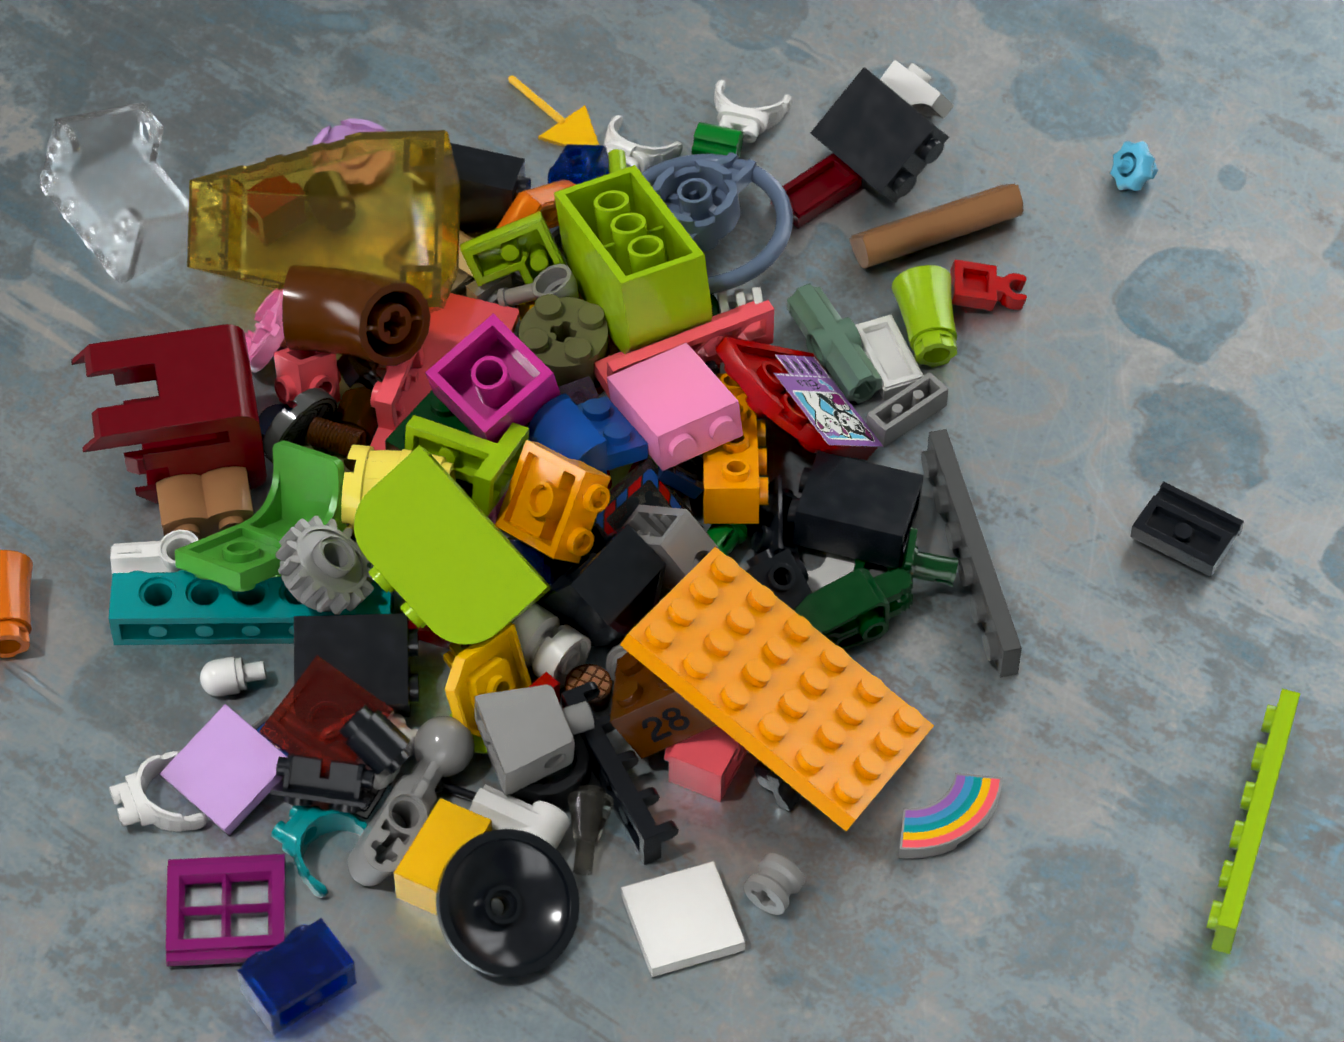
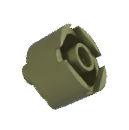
M553 294L539 297L535 302V306L528 310L521 320L519 339L554 373L560 394L566 393L573 399L579 397V392L590 387L592 391L601 384L594 374V362L609 356L608 326L603 309L597 304L573 297L559 298Z

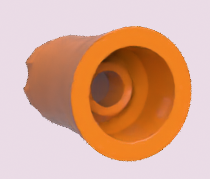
M0 550V658L15 657L19 653L26 652L30 647L29 634L32 630L30 585L33 562L26 554L13 550Z

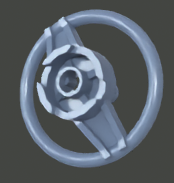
M731 152L728 155L694 154L663 161L641 172L650 185H653V189L702 251L714 249L718 245L719 240L735 228L741 214L738 194L751 182L759 186L771 199L776 212V226L770 241L756 257L746 264L729 272L708 277L710 294L727 291L753 280L766 271L786 248L793 228V209L785 189L775 177L757 166L756 161L740 159L737 154Z

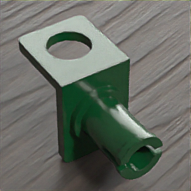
M911 527L899 569L904 568L905 571H909V574H912V578L953 587L958 567V558L918 551V546H915L918 529ZM855 559L854 570L858 568L864 569V567L872 562ZM884 566L889 572H892L893 569L897 570V568Z

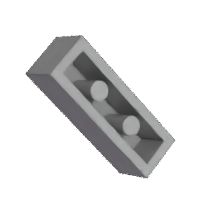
M929 372L867 413L866 424L881 444L886 447L946 407L948 388Z

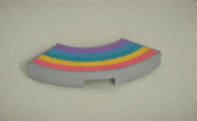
M955 773L950 789L939 800L924 807L903 808L899 858L913 859L940 855L956 849L957 844L966 840L975 832H980L997 808L1003 778Z

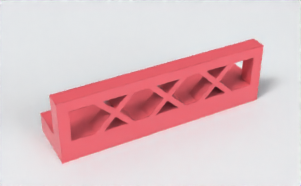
M769 300L759 304H755L754 301L715 315L712 317L711 322L627 354L619 352L594 362V374L610 399L607 382L608 376L686 342L704 363L712 360L718 365L723 363L715 349L725 337L768 345L772 344L775 309Z

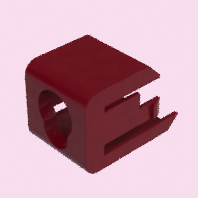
M223 324L93 343L87 345L71 359L72 365L85 363L87 377L113 374L115 386L156 380L159 396L125 400L121 405L101 407L93 411L91 415L94 438L82 447L84 453L142 444L143 450L124 452L127 471L138 475L146 474L147 486L135 487L136 496L159 504L156 482L175 475H202L214 469L231 466L246 467L250 490L257 489L265 483L267 471L246 336L243 329L239 326Z

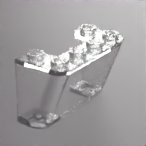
M143 102L55 119L51 138L48 140V150L43 171L40 174V186L43 193L49 196L62 213L64 219L71 224L83 239L86 247L103 264L107 273L121 284L222 234L231 209L209 181L201 182L195 207H193L159 166L156 158L164 127ZM143 122L146 124L148 128V142L146 141L143 135Z

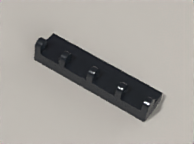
M588 682L563 692L562 708L584 701L588 703V701L595 699L600 694L597 684L595 682ZM591 709L594 729L580 733L588 745L590 769L642 863L646 865L661 858V843L674 838L678 834L679 829L674 821H666L659 825L655 823L647 807L658 802L660 799L658 792L654 787L637 791L626 771L638 764L639 759L633 750H629L617 755L606 735L615 730L614 726L610 723L611 714L596 718Z

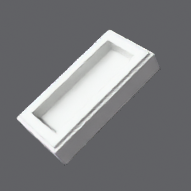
M891 314L856 324L861 336L863 351L882 377V387L878 391L883 400L890 399L923 377Z

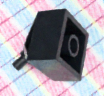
M628 523L596 540L591 550L586 555L581 556L580 562H572L550 585L552 589L536 603L560 619V625L568 624L585 635L591 641V646L618 645L659 603L666 563Z

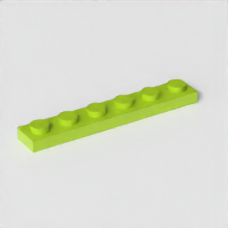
M1282 688L1277 706L1267 705L1261 732L1269 734L1267 744L1257 742L1250 770L1259 772L1256 783L1246 781L1239 807L1248 811L1246 821H1235L1228 847L1237 850L1235 861L1225 859L1217 887L1226 890L1224 901L1213 900L1206 926L1208 929L1215 930L1211 949L1230 954L1292 729L1300 697L1298 692Z

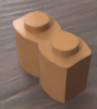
M222 467L202 475H175L156 482L164 536L171 531L188 530L194 533L198 540L242 523L254 515L246 467Z

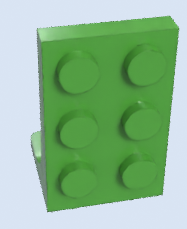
M285 440L275 443L272 448V484L261 508L251 518L242 523L176 549V567L195 574L199 579L213 580L228 586V589L236 592L249 591L254 589L257 583L272 577H281V574L278 572L280 560L275 557L276 552L281 548L279 541L300 519L303 518L309 522L314 516H319L323 525H326L332 518L336 520L338 530L343 532L347 527V524L342 523L341 520L344 479L343 462L337 457Z

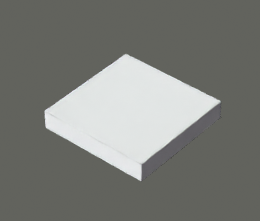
M714 861L621 887V897L651 977L745 951L744 937Z

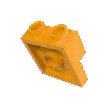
M526 440L495 525L553 559L579 563L581 556L586 555L594 544V535L591 530L597 514L603 511L610 501V491L607 487L611 477L582 461L569 459L541 443Z

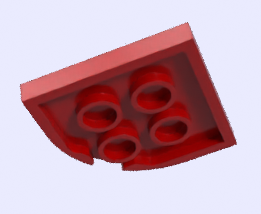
M725 337L716 347V352L725 364L724 369L726 373L738 383L747 395L745 401L750 409L761 416L770 418L783 430L797 438L801 446L809 452L817 453L820 450L843 457L868 460L878 448L828 445L774 373L789 374L775 354L816 358L814 353Z

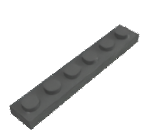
M947 429L931 431L928 436L927 451H922L921 453L922 467L926 478L933 477L936 486L933 488L934 503L939 514L945 513L948 522L945 524V532L949 548L951 550L957 549L960 557L958 559L959 578L963 586L970 587L972 593L970 608L975 623H982L985 633L982 639L986 658L988 661H995L1000 678L1016 675L1019 671L1022 647Z

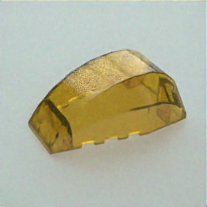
M445 130L358 132L344 136L345 139L327 144L322 142L308 146L306 150L285 156L280 154L265 158V161L249 166L240 165L190 179L187 267L270 291H283L286 274L292 265L357 270L394 278L418 288L428 301L430 313L444 309L459 269L460 181L448 132Z

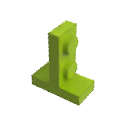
M413 415L406 424L405 449L415 450L420 445L427 449L430 454L443 456L447 462L454 463L456 478L473 484L472 500L489 516L509 487L525 441L529 439V428L512 423L499 442L495 443Z

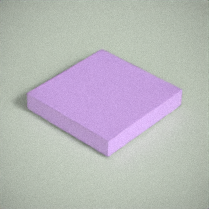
M224 704L162 770L160 775L230 836L270 793L271 789L283 779V776L276 775V766L279 757L287 756L230 707Z

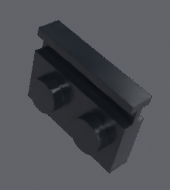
M1163 481L1158 493L1153 495L1132 525L1130 537L1211 577L1232 547L1235 538L1241 534L1244 521Z

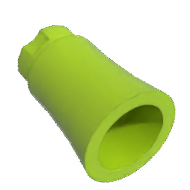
M922 265L910 268L900 273L893 280L891 290L900 308L907 330L909 345L914 351L917 363L930 367L942 366L949 363L950 359L957 355V332L951 299V274L947 269L936 265Z

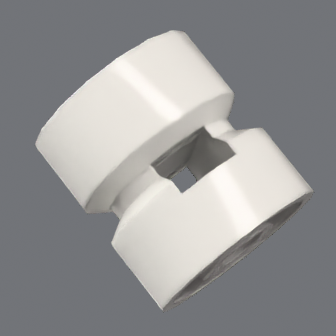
M538 603L531 606L513 622L526 667H532L533 673L537 677L547 672L560 682L561 689L565 686V679L568 673L573 668L585 664L591 649V641L570 625H560V619Z

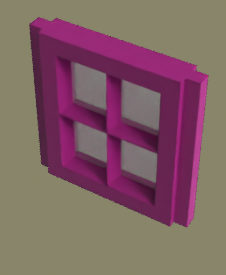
M285 854L168 860L166 905L167 967L286 961Z

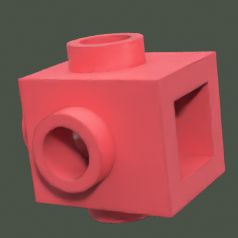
M289 348L274 352L277 377L274 381V387L280 402L294 408L297 406L293 401L295 397L310 388H323L337 402L341 401L339 388L341 374L337 367L336 354L290 350Z

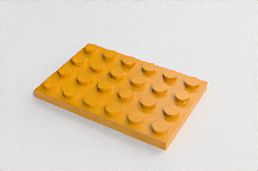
M714 547L626 635L620 644L633 657L846 832L934 727L916 708L902 700L885 686L878 677L869 673L852 659L844 649L825 637L806 618L797 614L775 596L768 587L759 583L742 569L734 559L726 556L717 547Z

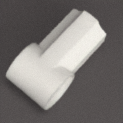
M175 530L166 534L161 541L116 543L111 546L110 561L112 574L129 573L131 571H145L147 573L180 571L182 569L177 568L175 564V550L198 541V538L188 530Z
M486 784L478 790L470 807V811L492 820V831L498 829L522 830L542 838L555 849H557L571 824L566 813L553 804L537 801L530 805L510 795L505 796L503 792Z

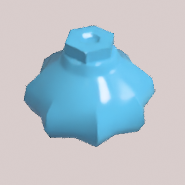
M1126 141L1121 149L1113 155V166L1110 174L1115 178L1117 188L1120 191L1130 189L1140 191L1149 179L1155 178L1158 168L1155 163V157L1149 152L1148 145L1144 141L1138 143Z

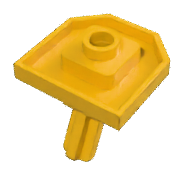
M513 623L507 625L494 637L484 642L472 644L469 647L451 643L449 644L450 651L443 655L445 663L451 669L445 686V693L452 716L467 727L473 735L481 737V734L474 719L475 696L527 688L531 685L515 624Z

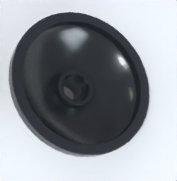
M498 829L475 836L453 853L439 878L436 893V911L442 933L449 946L460 959L482 973L502 978H513L540 971L549 966L564 952L577 927L580 899L573 872L563 856L551 844L532 833L516 829ZM494 898L499 899L503 903L504 911L501 916L496 915L492 911L491 903Z

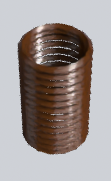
M318 416L312 420L307 432L308 445L325 449L329 452H336V454H343V456L347 457L352 445H364L366 439L364 430L352 428L348 425L345 426L344 424Z

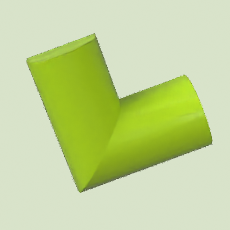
M540 211L460 244V251L478 287L518 270L525 284L533 283L537 275L544 269L556 264L566 265Z

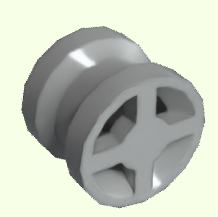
M769 853L761 860L759 873L751 875L743 888L747 897L757 907L767 913L780 915L784 913L790 903L789 896L800 891L805 883V878L801 870L793 862L781 855Z

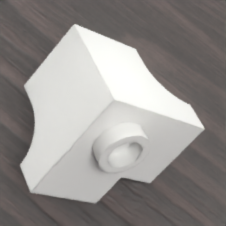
M894 60L880 78L925 117L938 116L944 119L954 107L942 93L928 84L932 77L914 63H911L906 68Z

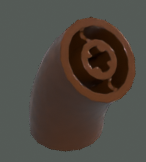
M292 265L289 267L283 290L282 321L286 345L290 350L340 354L364 359L382 366H397L410 360L421 349L428 335L431 318L428 301L418 288L406 282L374 273L350 269Z

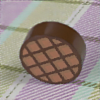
M579 665L568 673L565 679V691L588 682H595L600 690V694L595 699L588 701L593 712L604 708L612 697L611 677L604 668L598 665Z

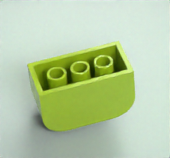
M636 165L554 192L562 246L567 265L576 278L578 291L583 300L597 304L603 309L608 326V335L621 352L627 354L712 321V304L705 254Z
M420 445L370 489L358 505L354 519V532L360 550L374 566L368 573L386 593L388 591L392 593L394 590L399 593L406 601L400 606V609L418 628H423L427 625L435 634L449 642L463 645L477 644L494 637L552 589L430 452Z

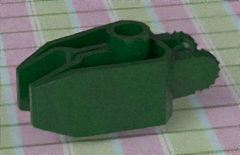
M858 568L807 595L794 611L806 618L814 628L835 645L847 650L881 638L889 630V619L901 614V611L906 612V609H910L913 601L912 590H910L913 589L912 574H909V571H905L904 568H898L897 570L893 569L892 572L887 571L872 577L868 569Z

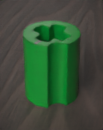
M699 122L693 137L691 155H728L731 152L737 154L740 158L744 132Z

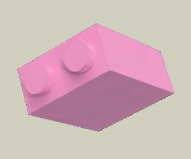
M687 342L607 377L611 402L648 443V454L662 471L743 436L739 401Z

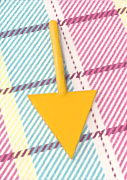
M511 75L508 77L509 83L557 122L556 125L539 135L538 140L596 157L600 154L601 148L585 105L564 118L515 76Z

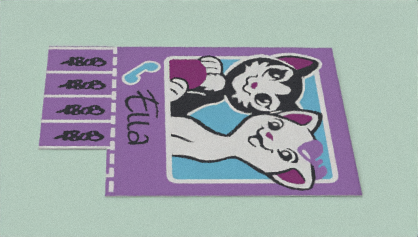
M775 354L789 373H774L828 445L884 447L815 357Z

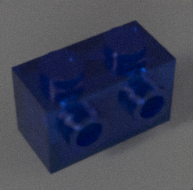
M322 918L309 926L303 924L294 928L287 934L283 942L269 951L261 950L254 953L237 970L241 993L273 1036L356 984L354 960Z

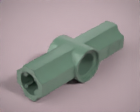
M809 283L797 288L795 293L787 299V310L804 334L808 352L814 353L823 368L826 367L848 401L853 400L859 404L871 399L873 394L882 387V377L863 351L861 336L856 325L850 318L842 319L820 286L815 287Z

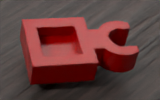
M954 260L950 269L952 305L993 311L998 301L1004 307L1011 310L1023 308L1027 295L1018 294L1012 290L1022 291L1026 283V276L1019 273H1010L1005 277L997 276V266Z

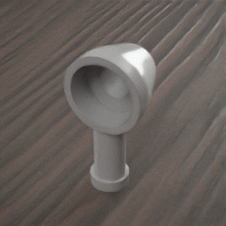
M556 264L544 269L537 275L533 283L510 289L505 287L497 292L499 305L506 307L535 301L546 294H553L559 298L573 297L580 299L576 278L571 269L564 264Z

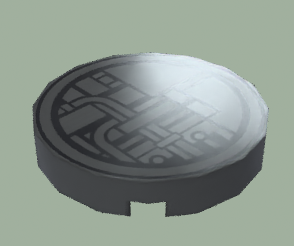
M310 388L300 393L293 400L297 406L290 412L284 409L276 415L262 441L263 450L266 454L264 456L273 463L272 448L277 442L285 440L303 446L305 435H307L308 428L315 417L333 420L337 413V401L323 388Z

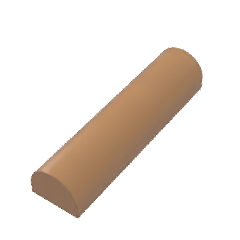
M1015 183L999 185L851 235L852 238H849L853 253L860 266L866 269L1016 218L1023 214L1021 192L1019 186L1015 185Z

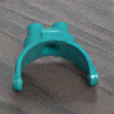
M293 805L289 812V818L291 819L287 823L284 821L278 822L272 830L271 836L283 844L282 850L294 858L298 874L303 883L310 888L311 892L317 897H326L329 893L328 889L310 874L303 862L306 850L321 835L334 831H347L361 836L368 824L358 820L350 813L339 812L333 809L325 811L318 806L309 808L308 806Z

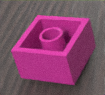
M494 313L425 372L434 395L475 436L495 443L499 442L512 423L525 426L544 404L561 395L554 373Z

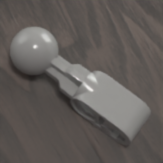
M450 716L434 717L426 721L417 731L413 749L418 763L411 774L403 775L399 778L383 806L373 815L349 854L348 870L353 879L365 886L378 885L396 870L437 800L435 788L441 778L460 773L471 762L475 749L474 738L471 731L457 719ZM392 812L399 814L404 819L406 828H402L395 823ZM379 845L387 847L381 852L377 861H375V849Z

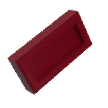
M832 153L783 185L782 187L785 189L793 209V224L797 228L802 227L861 188L862 177Z

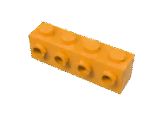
M727 373L718 374L719 380L739 401L743 436L702 454L704 524H759V505H768V477H759L767 475V448H758L765 447L766 445L765 420H757V418H764V416L750 409L745 401L747 395L736 381L730 378Z

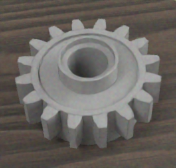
M314 516L309 522L303 518L300 519L280 539L281 548L275 555L280 560L278 572L281 574L282 580L290 593L309 608L321 613L333 611L335 615H339L345 608L352 612L373 591L374 587L371 583L374 579L368 573L371 562L363 555L357 542L350 538L352 535L351 528L348 527L342 532L337 529L335 519L331 518L326 525H323L319 516Z

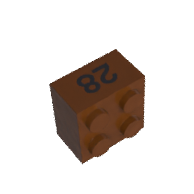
M629 652L617 659L610 723L641 759L716 726L714 722Z

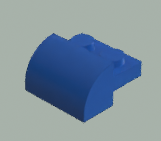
M566 393L561 394L544 404L534 415L528 426L529 441L541 443L569 459L582 461L607 474V470L648 459V443L607 396L589 399L584 403L576 405Z

